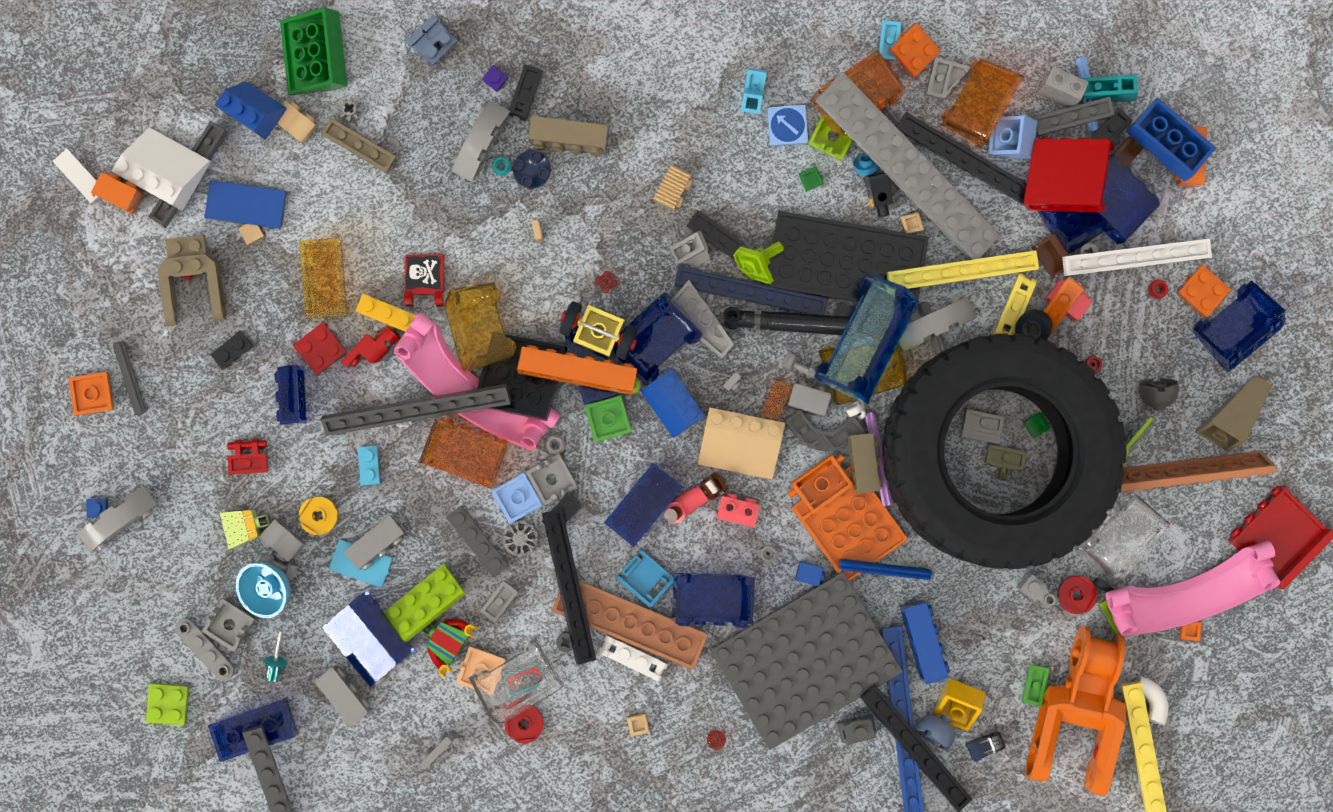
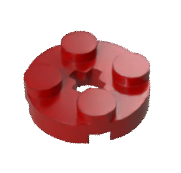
M1069 576L1058 587V602L1069 613H1086L1094 607L1097 601L1095 586L1086 577ZM1079 589L1082 597L1074 600L1072 593Z
M530 704L516 705L508 712L505 719V730L508 736L516 742L523 744L534 741L540 735L544 726L542 714L537 707ZM522 718H525L530 723L526 729H523V726H519Z

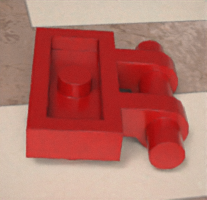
M252 439V441L235 440V442H228L227 449L235 450V455L227 456L228 475L268 472L267 453H260L259 451L260 448L267 447V440ZM252 448V454L242 455L243 449Z

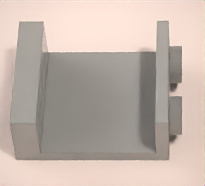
M1053 66L1049 76L1045 75L1036 94L1068 108L1075 106L1082 99L1089 82Z

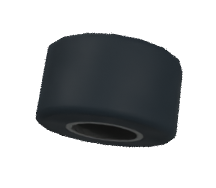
M1029 310L1016 322L1015 333L1030 335L1034 339L1042 338L1047 340L1052 333V321L1041 310Z

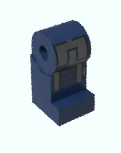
M1000 732L984 735L966 743L974 762L980 761L982 758L1001 751L1006 747Z

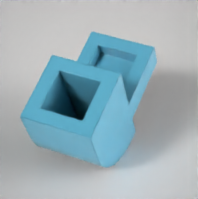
M748 67L741 111L760 114L767 74L766 70Z

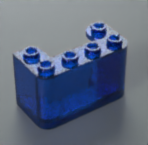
M673 573L672 620L678 626H690L692 622L695 625H706V622H713V625L725 626V622H731L732 626L737 628H747V625H753L755 577L748 575Z

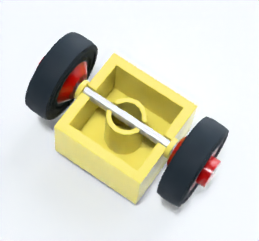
M572 301L567 311L564 310L560 320L562 324L559 333L570 336L573 329L579 326L573 340L574 343L610 357L616 342H618L616 357L625 360L629 351H633L637 340L635 337L638 328L628 325L625 332L620 336L625 323L624 319L590 305L587 306L583 318L580 319L582 305Z

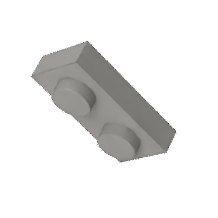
M503 580L480 612L496 623L519 591Z

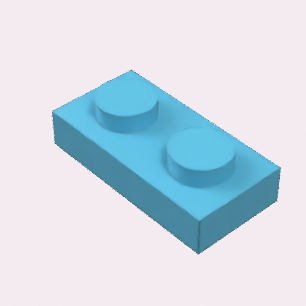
M882 20L878 60L897 61L889 51V48L899 39L901 22Z
M378 446L358 447L360 485L381 484Z

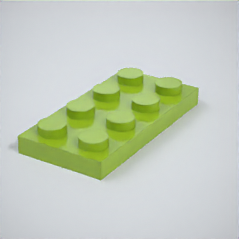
M442 564L384 611V614L401 639L407 643L466 595V592L448 567Z

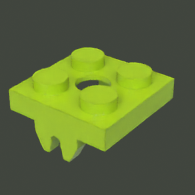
M824 111L808 145L842 161L853 139ZM836 131L839 135L838 140L830 141L828 133Z

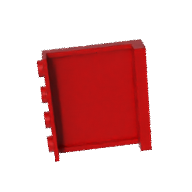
M1048 137L1034 139L1024 197L1026 208L1029 211L1104 213L1106 205L1103 202L1110 152L1115 150L1111 140L1107 138H1098V140L1088 139L1085 137L1079 139L1066 137L1060 139Z
M1276 486L1270 492L1271 496L1267 500H1262L1257 505L1258 509L1244 518L1243 525L1236 527L1230 533L1231 537L1228 541L1238 551L1261 542L1270 541L1275 550V556L1270 559L1274 564L1273 570L1280 580V584L1276 588L1284 590L1333 540V530L1327 529L1288 491V486Z

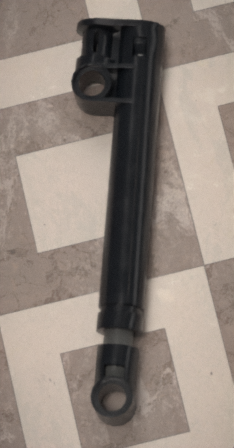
M866 298L860 303L859 317L761 311V314H755V311L739 310L736 307L726 308L723 316L724 325L730 330H735L739 327L754 328V326H760V330L769 329L770 331L895 339L898 302H895L894 305H887ZM871 308L873 311L866 312L864 309ZM730 316L737 317L735 320L732 321L728 319Z

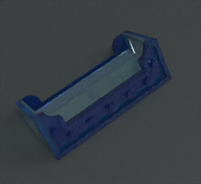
M866 273L859 284L860 292L863 295L829 362H823L818 365L814 375L821 383L864 404H868L919 303V300L905 286Z

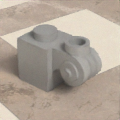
M1027 573L1016 587L1033 601L1039 600L1043 609L1052 610L1055 603L1059 601L1055 592L1046 590L1047 585L1030 573Z

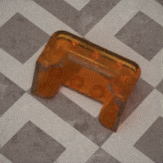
M879 50L843 72L879 110H882L887 105H893L904 94L903 90L905 87ZM832 79L815 93L811 101L836 137L841 134L846 136L847 133L816 102V99L833 82L834 79Z
M441 417L440 420L434 419L418 463L440 469L476 484H481L483 487L495 489L510 446L507 445L508 441L499 437H495V440L490 439V434L479 431L478 434L471 432V427L463 424L460 427L453 425V420Z

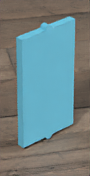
M339 539L336 550L332 553L333 558L329 570L382 588L386 576L390 573L389 568L393 558L386 555L381 558L377 556L372 560L374 564L368 569L364 570L362 568L358 570L344 553L353 544Z

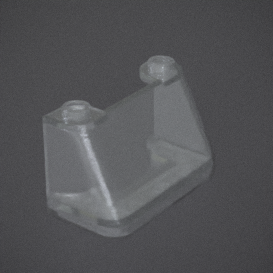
M537 638L526 640L523 643L524 646L521 648L522 652L495 669L491 671L478 669L469 677L488 717L497 724L509 721L559 691L564 686L563 680Z

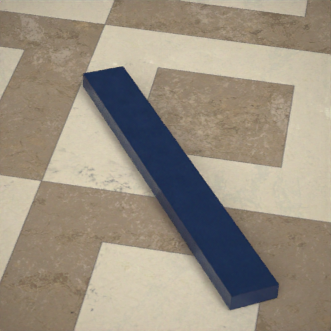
M678 266L674 286L683 287L690 279L697 291L804 314L824 315L828 300L823 297L768 287L763 284Z

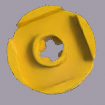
M325 497L310 498L302 504L299 510L302 528L313 535H323L330 532L338 521V509L330 499ZM322 511L323 519L316 521L314 512Z

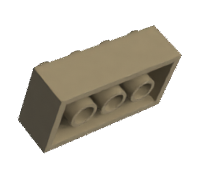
M531 116L528 139L531 146H534V149L545 150V148H553L554 152L561 153L564 150H570L573 154L583 155V152L591 153V156L602 157V154H607L608 125Z

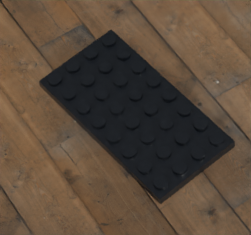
M778 211L772 245L780 242L784 250L770 258L771 263L768 265L774 281L771 284L765 283V286L861 303L866 298L887 305H894L895 302H898V310L915 313L917 311L920 287L889 292L887 272L924 267L929 237Z

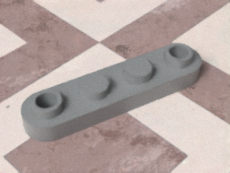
M190 618L179 620L175 626L176 634L216 678L225 681L233 677L235 673L233 663L202 632L201 628ZM183 625L187 626L186 632L182 630ZM222 667L226 669V674L221 673Z

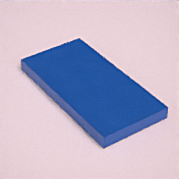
M210 180L204 218L281 229L287 192L284 190Z

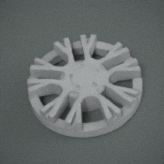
M522 520L509 524L505 528L502 537L505 549L510 554L519 557L532 553L537 547L539 540L536 528L531 523ZM518 524H525L523 531L519 530ZM513 525H514V526L516 527V529H517V532H516V533H515L514 530L512 529V526H513ZM528 527L531 528L528 533L524 532ZM508 530L513 533L512 537L506 536ZM534 532L535 539H529L528 535ZM513 539V542L506 543V540ZM528 540L533 542L534 546L528 544ZM511 544H515V545H516V548H515L514 551H512L511 549H509V546H510ZM524 545H527L530 548V550L526 553L523 550ZM518 546H521V553H517Z

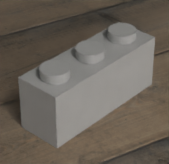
M389 515L347 548L344 553L358 570L362 568L366 570L374 564L373 559L377 556L381 558L389 552L387 548L392 544L396 546L404 540L403 536L406 533L396 520Z
M335 665L314 682L348 726L351 727L371 711L369 708L371 705L365 697L361 698L357 693L359 691L357 686L346 679L345 671Z

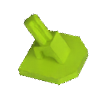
M776 242L764 250L762 247L752 250L740 246L733 256L739 269L747 277L771 284L774 280L768 268V265L771 263L769 259L781 253L784 248L780 242Z

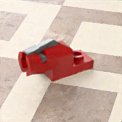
M388 326L375 335V339L366 334L343 358L341 363L347 368L355 367L361 361L359 358L361 355L371 364H376L381 360L388 361L401 338Z

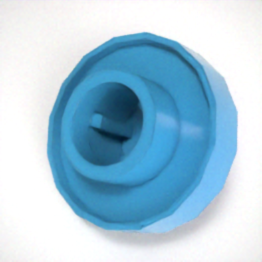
M866 153L858 155L853 161L854 170L859 175L871 176L880 170V167Z

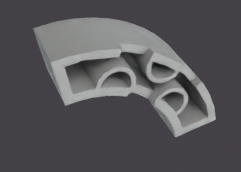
M492 101L486 107H481L478 113L479 117L469 132L460 153H456L452 163L454 167L452 172L471 182L474 181L480 173L489 153L487 150L505 127L511 111Z
M959 297L948 301L950 305L916 321L911 322L909 319L900 323L901 328L896 330V337L903 351L909 350L977 318L968 297L961 300Z
M143 486L124 497L122 501L115 505L116 508L111 506L106 509L93 523L89 522L77 535L90 553L96 549L101 551L123 529L141 517L146 519L152 515V510L157 504Z

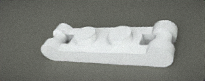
M605 635L603 639L605 642L598 650L599 654L611 658L658 682L661 681V674L668 666L666 662L609 635ZM611 645L617 646L614 653L609 651ZM652 663L657 666L654 672L649 670Z

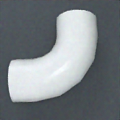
M1139 675L1135 682L1140 681L1142 683L1144 698L1149 704V721L1165 725L1169 710V703L1165 692L1157 683Z

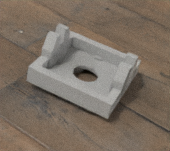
M560 454L526 471L544 506L578 487ZM549 474L557 476L558 481L555 485L547 483L546 478Z
M222 598L218 606L211 612V616L207 618L202 632L235 652L256 618L225 598ZM227 619H232L235 622L233 630H227L224 627Z

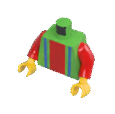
M447 619L441 621L438 627L429 624L421 631L431 637L426 646L428 647V654L433 664L439 670L440 676L447 679L446 671L448 670L453 673V669L447 665L450 666L468 637H475L472 634V630H478V626L470 625L462 619Z

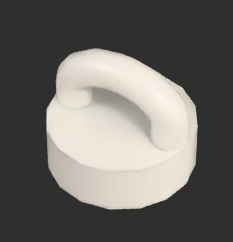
M861 400L851 403L846 408L848 416H854L856 420H861L866 416L865 405Z

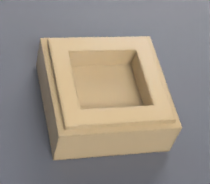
M919 211L900 217L904 233L913 234L924 230Z
M531 221L536 242L543 241L540 221Z
M245 224L238 228L248 246L265 237L258 225Z
M646 713L627 717L631 737L650 732Z

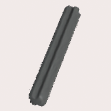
M117 342L113 344V348L135 415H142L146 413V409L124 342Z

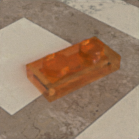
M775 379L760 415L773 421H778L793 387Z

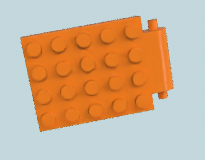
M830 454L792 481L790 484L793 488L787 493L791 498L797 494L801 498L790 508L839 574L843 571L839 569L840 559L876 563L907 541L908 538L885 506L882 505L875 492L854 494L851 464L842 470L839 465L845 461L840 454L834 458ZM843 571L849 582L861 574V572Z

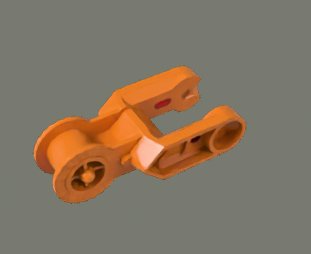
M1082 625L1078 628L1070 651L1068 678L1065 679L1064 685L1048 686L1044 694L1042 707L1040 706L1026 762L1027 779L1036 781L1048 780L1061 722L1098 730L1092 757L1086 769L1084 786L1095 795L1103 797L1107 795L1126 725V704L1113 697V688L1120 677L1126 650L1125 638L1121 634H1115L1111 641L1091 637L1090 629L1087 626Z

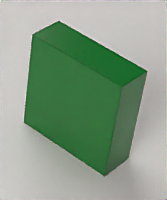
M817 166L798 174L806 192L824 184Z
M1040 412L1023 422L1032 438H1036L1050 429Z

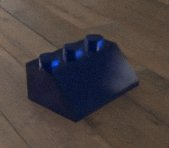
M299 365L277 367V372H275V383H278V391H276L275 397L276 402H279V410L276 412L277 421H280V425L307 424L304 367Z

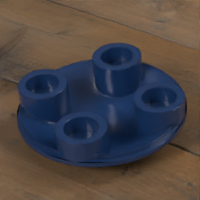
M530 150L523 152L514 160L513 175L521 186L534 189L541 187L549 179L551 172L550 163L542 153Z

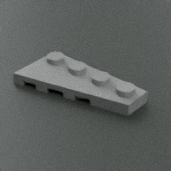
M689 279L664 309L722 359L735 343Z

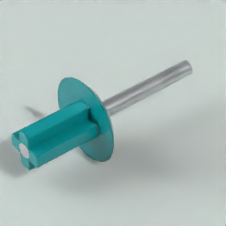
M279 630L274 656L263 659V662L269 666L266 678L270 682L278 681L280 667L287 665V661L279 657L283 630Z

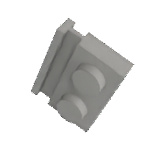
M967 409L965 411L961 437L1000 444L1005 417Z

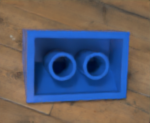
M246 81L225 89L215 103V106L265 140L287 110L285 106Z
M673 369L641 390V393L672 438L705 417Z

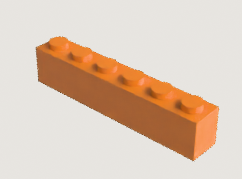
M527 345V347H522L517 368L519 374L633 395L637 368H634L631 364L616 365L611 360H603L601 362L596 361V358L590 356L580 358L573 353H565L564 355L557 353L558 351L553 349L543 351L538 350V347Z

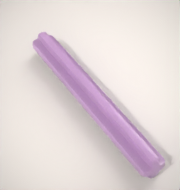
M874 412L866 413L865 419L868 434L873 433L878 442V448L875 451L876 456H879L880 459L878 475H881L883 483L882 487H880L882 505L891 506L893 501L889 490V482L886 480L883 464H885L884 457H882V446L876 415Z

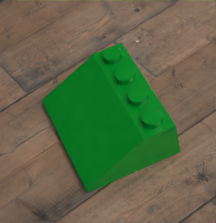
M324 7L280 20L288 95L331 91L347 87L339 11Z

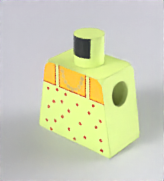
M255 510L220 513L229 549L236 548L258 538L261 535L260 528L270 525L268 516L262 515L257 517Z

